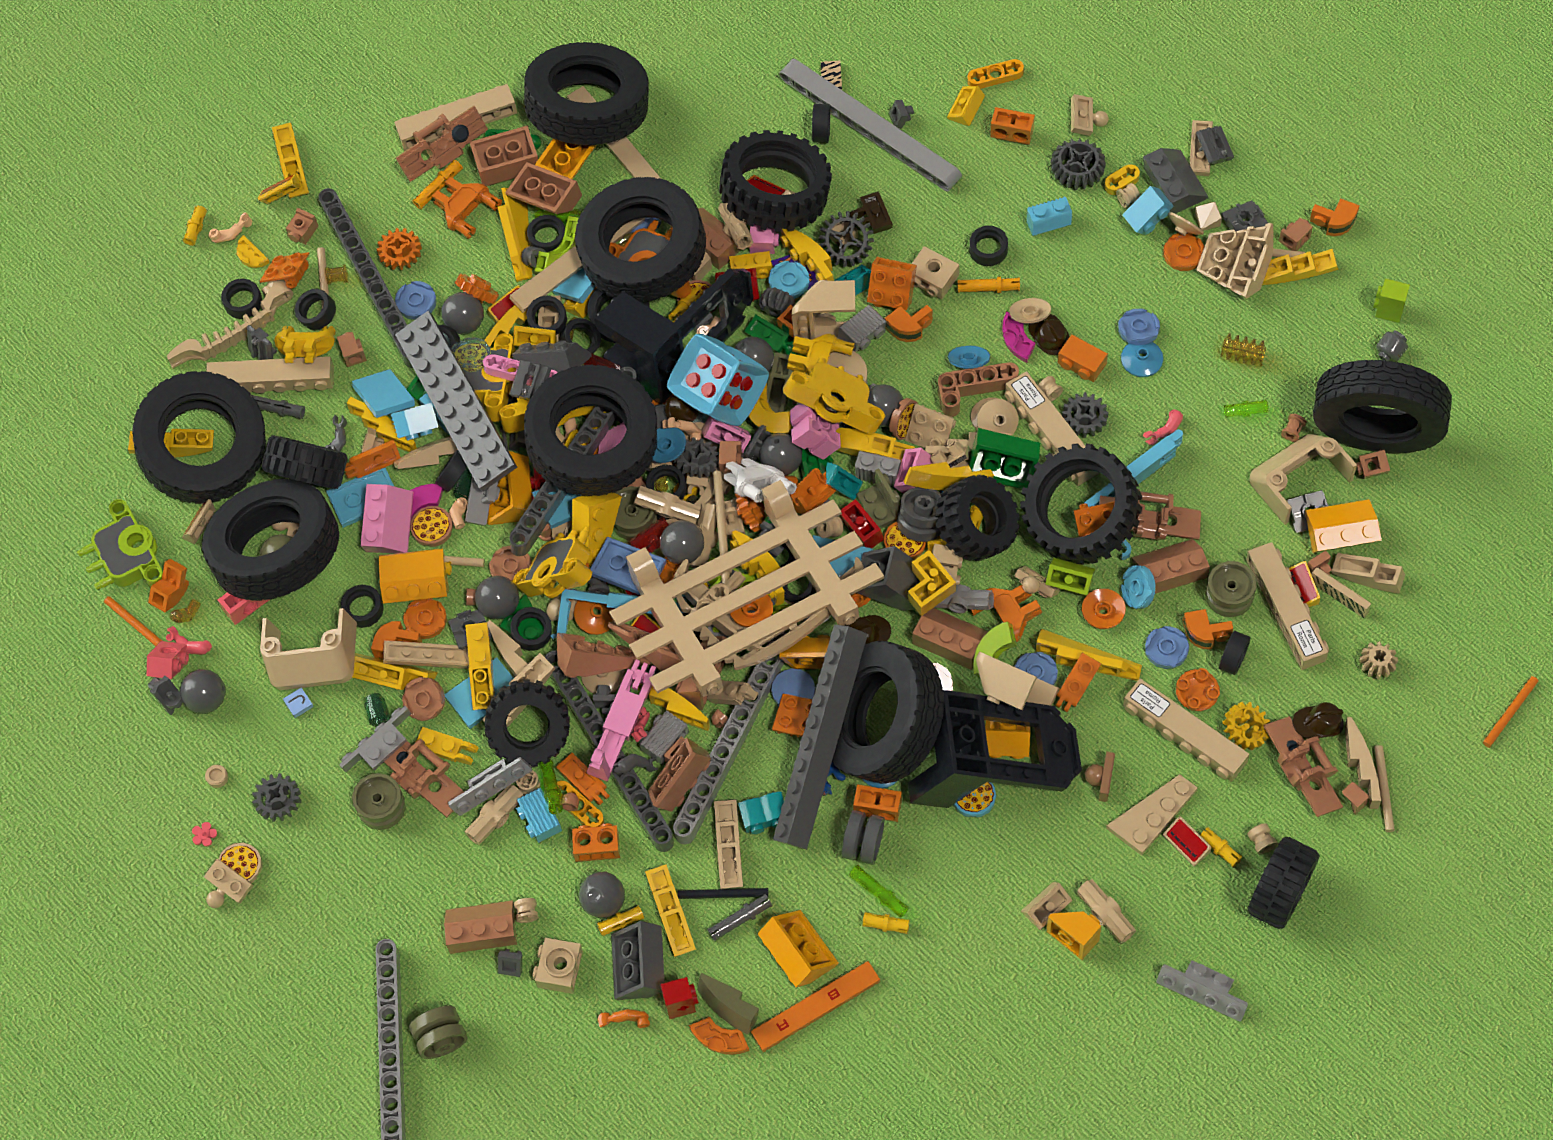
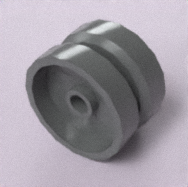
M916 487L909 489L903 494L897 519L898 528L903 535L909 539L924 542L934 540L940 536V529H937L936 526L938 518L935 517L936 509H939L937 502L941 498V493L932 489Z
M853 810L844 834L842 858L855 860L861 848V862L874 865L883 836L885 817L872 815L866 825L865 812Z

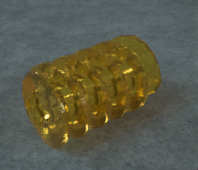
M1228 333L1224 339L1220 358L1226 353L1227 360H1230L1232 355H1234L1235 362H1238L1242 357L1244 364L1250 358L1252 365H1255L1257 360H1259L1260 367H1262L1266 351L1264 340H1261L1259 345H1257L1256 338H1253L1251 343H1248V338L1245 336L1241 342L1239 335H1236L1234 340H1232L1231 333Z

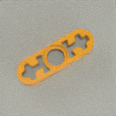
M1012 59L973 69L967 76L968 86H979L982 89L1020 79L1023 76L1024 65L1020 60ZM998 71L1001 73V76L994 78L990 73Z
M558 781L553 785L552 794L555 801L561 804V799L564 796L563 794L559 795V789H566V793L576 794L579 801L584 803L582 810L568 811L582 825L600 827V825L604 824L602 812L568 782ZM589 812V815L593 818L597 817L598 822L590 823V819L586 815V813Z

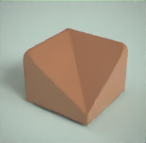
M1351 782L1342 791V794L1350 800L1355 815L1366 806L1369 795L1354 782Z

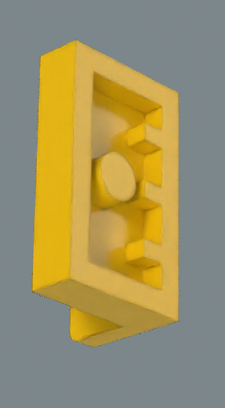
M770 251L729 256L731 269L756 268L757 278L765 279L770 276L769 274L772 269Z

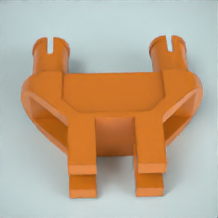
M452 177L445 181V184L448 186L447 191L452 194L450 197L438 190L432 195L435 199L434 204L445 211L448 229L451 231L457 230L468 239L472 237L470 234L474 235L476 232L474 226L464 221L480 203L486 204L494 211L498 210V207L502 205V200L491 194L487 186L479 183L461 184Z
M1022 585L1011 591L998 588L987 589L992 590L994 594L993 607L1003 623L1008 621L1013 625L1017 643L1023 635L1027 622L1042 613L1040 605L1035 600L1020 608L1018 604L1032 596V594L1026 593L1023 590ZM970 609L974 616L979 612L983 611L977 609Z

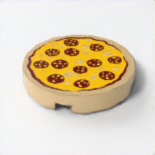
M234 843L226 847L218 858L250 883L257 879L259 872L261 873L262 858L258 850L247 843Z

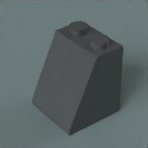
M896 546L864 552L861 560L863 567L866 568L876 563L883 573L884 579L856 593L902 611L915 609L908 601V591L920 583L919 579L912 572V562L914 559Z

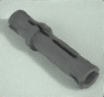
M250 395L254 397L261 410L278 413L279 416L283 417L288 415L303 419L305 415L304 406L291 404L287 400L277 401Z
M763 894V896L752 903L744 904L742 909L708 928L707 931L715 942L746 921L754 920L756 915L772 907V903L768 900L767 895Z

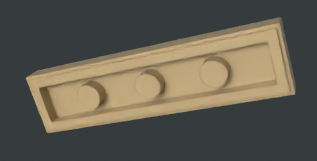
M384 641L383 664L469 669L468 648L461 650L458 645Z

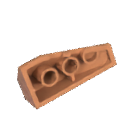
M614 621L608 624V627L628 644L651 634L625 623L618 627ZM671 644L644 656L661 671L681 662Z
M557 633L558 666L567 677H587L633 667L636 660L629 647L617 645L616 648L605 644L604 641L597 640V644L584 641L585 637ZM645 657L638 659L640 660L639 666H642L644 662L648 665L651 664Z

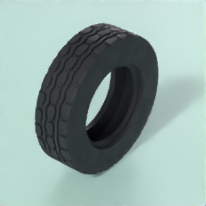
M576 42L556 46L541 53L526 70L524 78V104L527 117L539 131L555 140L576 145L611 143L633 133L642 124L647 115L649 79L646 70L635 57L611 45ZM594 84L612 90L615 95L600 102L582 103L563 98L557 92L572 85Z
M655 177L625 179L610 185L602 192L600 191L584 208L578 219L575 231L576 250L591 283L602 293H606L607 296L612 298L617 297L624 291L640 302L663 298L684 286L700 267L706 248V233L694 200L680 186ZM645 217L657 218L665 221L673 228L672 236L666 247L660 253L647 260L636 262L624 261L609 252L610 242L614 234L623 225L632 220Z
M1351 361L1328 369L1319 378L1316 388L1313 419L1321 432L1346 446L1372 452L1385 450V453L1389 454L1410 453L1433 447L1444 439L1449 428L1452 395L1441 379L1421 368L1394 361ZM1371 406H1384V407H1390V408H1394V409H1382V408H1376V407H1371Z
M582 365L562 370L544 381L529 400L524 417L527 454L531 463H533V467L538 474L542 475L543 479L549 484L552 483L554 487L567 491V493L582 496H600L622 490L642 476L646 471L645 469L652 462V456L655 455L657 447V413L654 403H652L650 395L647 391L645 392V388L638 381L612 367ZM584 406H599L614 412L621 418L627 429L625 436L616 447L596 455H585L570 450L558 439L555 431L559 422L566 414Z
M207 371L180 373L160 382L157 387L155 386L147 393V397H144L139 405V409H137L132 433L136 459L147 480L151 484L153 483L154 487L161 493H166V496L175 500L179 499L182 502H195V504H204L208 499L212 503L221 501V499H227L245 488L247 483H250L256 476V471H259L266 449L264 418L258 403L253 396H250L251 393L243 386L241 387L240 383L235 380ZM195 409H205L222 415L232 425L236 434L230 451L219 461L204 466L189 465L172 456L164 444V436L170 423L182 413Z
M275 479L248 487L234 495L230 500H227L212 516L205 529L206 531H204L202 552L216 580L229 594L252 601L275 599L304 587V585L314 580L327 567L338 546L339 527L325 497L316 487L293 479ZM280 522L300 524L295 536L280 549L258 557L242 555L248 541L261 530Z
M875 641L865 644L832 759V763L840 771L867 781L887 784L908 776L926 759L934 746L941 728L944 712V692L939 673L924 654L888 641ZM893 680L898 693V705L894 721L887 734L880 741L871 745L866 733L868 708L878 689L886 682Z

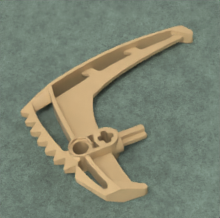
M858 557L855 558V565L839 577L840 580L864 569ZM688 559L682 562L673 579L689 572ZM735 571L725 583L715 584L710 589L702 584L684 593L685 597L695 608H691L681 595L676 597L681 611L690 614L734 592L746 578L740 571ZM825 608L813 614L797 626V623L746 648L749 653L740 658L734 654L726 658L725 663H734V670H739L775 657L810 634L831 613L828 608ZM730 613L706 625H714L728 637L748 628L737 624L732 619ZM704 626L696 630L701 632L700 640H708V648L719 643L720 641ZM788 629L790 630V632H788L781 638L777 639L773 643L769 644L766 647H762L763 644L778 636L782 632Z

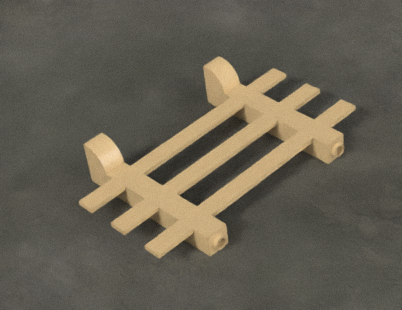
M779 480L762 489L765 513L775 526V529L665 584L660 579L657 568L646 547L626 556L631 580L641 596L609 611L611 617L618 627L651 611L661 629L629 644L636 659L638 660L671 644L681 662L649 678L657 693L691 677L703 697L713 695L723 688L721 676L714 667V664L825 608H828L838 625H850L859 618L858 606L851 595L884 579V575L877 564L874 563L840 580L830 562L862 547L863 543L855 531L819 548L809 533V530L842 514L834 500L798 516L786 487ZM786 543L796 559L786 566L686 616H683L673 600ZM804 575L808 577L817 593L705 650L694 634V631Z

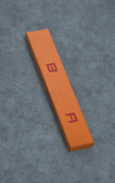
M869 961L755 1028L751 1031V1035L762 1052H765L878 984L880 978Z

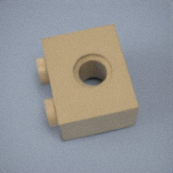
M925 246L912 262V264L917 265L914 287L925 290L933 297L943 299L959 276L958 263Z
M545 938L544 944H540L538 950L539 965L535 966L533 971V980H535L537 987L573 994L583 953L581 944ZM559 963L567 964L562 970L556 969Z

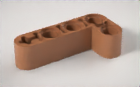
M1008 362L942 373L938 378V395L943 414L949 417L958 415L960 412V397L1005 390L1006 383L1019 376L1018 366ZM965 381H970V382H972V383L966 384V383H964V382H965Z

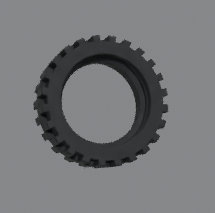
M763 130L761 134H758L756 131L751 132L750 137L743 135L739 137L738 143L734 141L730 145V149H727L725 152L719 185V193L722 194L721 200L723 203H727V210L730 213L735 212L737 219L740 221L745 219L747 225L752 227L755 224L761 226V230L772 228L774 232H781V229L794 231L797 226L802 229L807 226L808 221L811 224L815 222L817 215L821 216L826 207L832 179L831 165L826 163V155L824 153L819 154V147L816 145L811 146L809 140L805 138L802 140L796 138L797 135L793 133L786 135L783 134V131L777 130V133ZM759 167L781 168L800 177L808 188L789 195L771 194L751 185L744 178L743 174Z
M1076 443L1072 444V449L1067 450L1062 446L1058 448L1059 453L1054 456L1048 453L1045 456L1047 460L1042 465L1038 462L1034 466L1037 471L1033 476L1028 474L1026 478L1029 482L1028 488L1023 487L1021 492L1025 497V501L1020 502V508L1025 512V515H1022V520L1028 526L1027 531L1053 557H1059L1061 560L1068 562L1073 560L1076 564L1084 565V560H1088L1091 564L1098 563V557L1103 556L1105 559L1112 557L1110 552L1114 549L1122 550L1124 547L1121 543L1125 539L1130 541L1133 537L1130 532L1132 527L1138 528L1140 522L1136 515L1142 514V506L1138 503V500H1142V494L1137 489L1139 484L1119 458L1113 453L1110 454L1103 447L1096 449L1093 444L1086 443L1085 448H1082ZM1096 471L1103 474L1110 480L1116 493L1115 504L1107 521L1099 529L1083 537L1068 538L1059 534L1052 527L1048 519L1049 502L1056 488L1065 479L1079 472Z

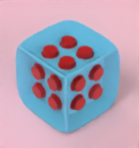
M695 334L675 364L668 379L667 388L676 397L696 410L710 415L715 420L733 426H740L747 419L768 381L769 372L752 358L733 347L727 346L722 341L704 334Z

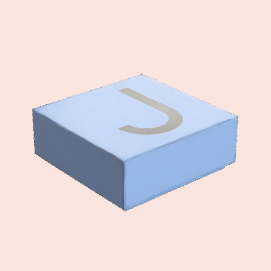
M302 688L283 698L294 718L314 707Z

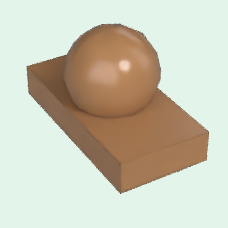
M1106 752L1104 768L1099 764H1092L1085 771V779L1090 785H1101L1099 801L1103 802L1108 801L1115 758L1113 752Z

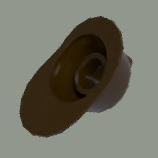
M1050 314L1042 321L1029 323L1031 336L1039 348L1049 355H1058L1070 337L1065 326L1055 315Z
M675 395L666 401L665 413L667 419L674 417L675 421L693 422L697 418L698 410Z
M878 615L859 617L854 623L845 625L867 633L865 644L875 641H888L892 632L889 622Z
M1329 702L1299 709L1293 716V727L1299 735L1307 739L1316 736L1318 738L1337 736L1344 727L1343 710Z

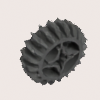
M1071 138L1070 143L1064 141L1062 146H1057L1056 151L1052 154L1050 165L1055 180H1060L1061 185L1066 183L1068 189L1071 186H1075L1076 190L1079 186H1082L1085 190L1087 184L1092 187L1094 182H1099L1100 177L1104 174L1106 162L1101 147L1096 148L1095 142L1089 144L1088 139L1082 142L1081 138L1078 141H1074ZM1068 158L1067 164L1063 165L1062 162ZM1093 162L1094 166L1088 170L1087 167Z
M846 211V217H842V213L838 212L839 219L836 220L834 215L830 216L833 221L831 224L825 220L824 223L828 228L821 227L820 231L826 234L825 236H819V239L825 240V243L819 245L822 248L827 247L825 251L827 254H831V261L834 257L837 258L835 265H838L840 260H843V267H846L847 261L850 260L851 266H855L854 259L857 258L858 262L861 263V254L866 258L868 257L865 249L872 250V247L867 245V243L874 242L873 238H868V235L873 234V230L866 231L870 227V223H866L863 226L864 217H861L859 221L856 220L858 213H854L853 218H850V211ZM849 222L844 232L832 230L840 223ZM855 225L863 233V242L853 237ZM849 229H851L849 234L854 242H847L842 249L843 240H840L841 238L836 235L846 236ZM829 236L839 240L840 247L838 253L834 252L831 248ZM849 246L860 248L853 255L843 256Z

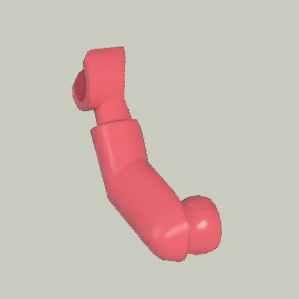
M1176 409L1169 412V419L1164 427L1157 429L1155 432L1147 431L1143 434L1145 438L1152 436L1151 439L1145 442L1154 445L1157 443L1158 438L1162 439L1172 434L1181 424L1183 414Z
M174 626L167 628V631L170 633L166 635V640H175L176 643L187 644L186 652L189 654L203 655L212 648L208 640L188 641L184 636L178 634Z
M644 706L633 729L634 732L631 733L636 742L648 736L644 728L649 720L650 713Z

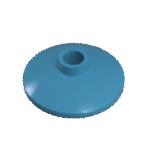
M1153 342L1146 345L1129 343L1122 351L1121 362L1124 369L1131 375L1149 377L1160 370L1163 364V353Z
M961 346L949 352L948 360L956 367L973 369L986 365L990 360V354L986 349L978 346Z
M662 427L657 429V447L655 455L652 456V461L667 463L675 460L683 453L686 447V437L679 428L663 429Z

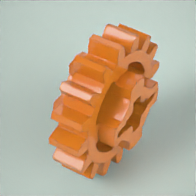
M396 228L394 233L388 230V236L382 235L383 241H378L379 248H377L380 261L384 262L385 267L391 264L392 270H395L397 266H399L400 270H403L404 265L410 268L411 262L417 263L416 257H421L420 250H422L419 237L415 236L413 231L408 233L407 229L404 228L400 232Z
M460 273L455 281L456 286L460 287L463 292L472 294L474 298L480 300L481 304L483 301L494 304L499 296L498 292L491 288L489 281L475 274L469 277L466 274Z
M735 494L737 498L736 510L744 524H749L750 529L754 532L762 530L760 524L765 519L763 503H756L747 496L741 497Z

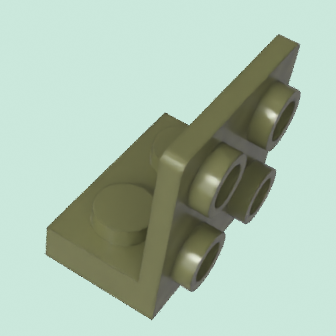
M878 468L875 470V485L857 493V499L878 527L883 529L897 522L900 511V497L896 490L892 491L890 488L888 476L885 473L882 474Z

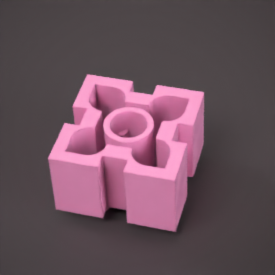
M801 403L790 410L791 425L793 426V429H791L792 443L803 449L808 447L811 454L823 460L841 447L840 434L836 432L839 428V423L826 421L814 409ZM825 408L827 411H829V412H831V413H835V412H833V411H831V410Z

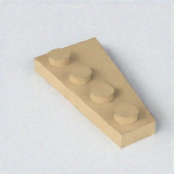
M1179 774L1106 825V829L1142 856L1196 793L1197 787Z

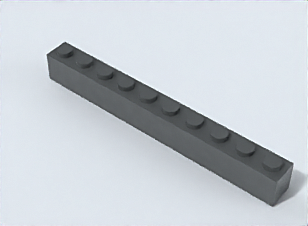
M834 624L781 808L779 821L775 829L773 838L775 841L807 850L867 639V633L849 626Z

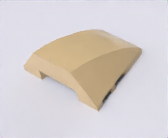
M1267 223L1266 226L1256 228L1250 226L1245 230L1239 231L1232 229L1209 233L1196 271L1244 298H1249L1261 289L1274 253L1273 224Z

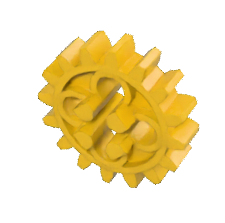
M1240 702L1232 706L1225 713L1224 716L1227 719L1223 721V724L1227 725V728L1223 731L1230 734L1228 739H1234V744L1237 746L1241 744L1243 750L1248 747L1250 750H1254L1256 747L1259 748L1263 745L1264 741L1269 738L1264 725L1268 724L1270 720L1264 719L1263 716H1265L1266 712L1260 713L1258 705L1252 708L1251 702H1248L1246 705Z

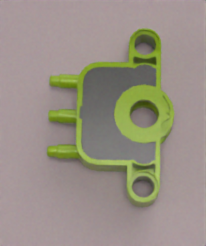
M116 499L109 505V512L114 521L97 529L92 535V543L82 547L77 553L81 557L96 551L100 560L86 567V571L91 573L104 567L109 576L94 584L96 590L112 583L119 587H126L145 578L148 586L151 588L153 584L162 579L163 570L155 557L158 549L157 542L152 532L146 526L138 525L127 503L122 499ZM143 542L139 547L133 548L136 543Z

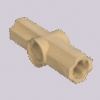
M721 203L718 210L725 223L724 233L733 238L738 249L744 250L747 247H751L754 241L746 226L747 221L745 219L741 221L737 219L735 212L730 213L727 210V203Z
M639 486L634 500V504L654 510L658 515L667 518L674 517L679 520L690 521L694 524L698 519L701 509L700 506L680 500L678 496L671 493H660L643 486Z
M702 504L697 526L704 536V549L701 556L694 562L689 563V567L697 568L707 563L711 548L715 547L718 542V532L715 531L717 526L716 505Z
M510 784L494 801L490 800L482 807L480 816L464 831L472 842L480 845L495 828L499 829L507 822L509 813L518 805L517 799L524 795L516 786Z
M1093 879L1087 880L1077 890L1078 895L1091 909L1092 915L1100 921L1101 926L1105 925L1120 944L1129 940L1136 933V929L1121 913V908L1112 897H1107Z

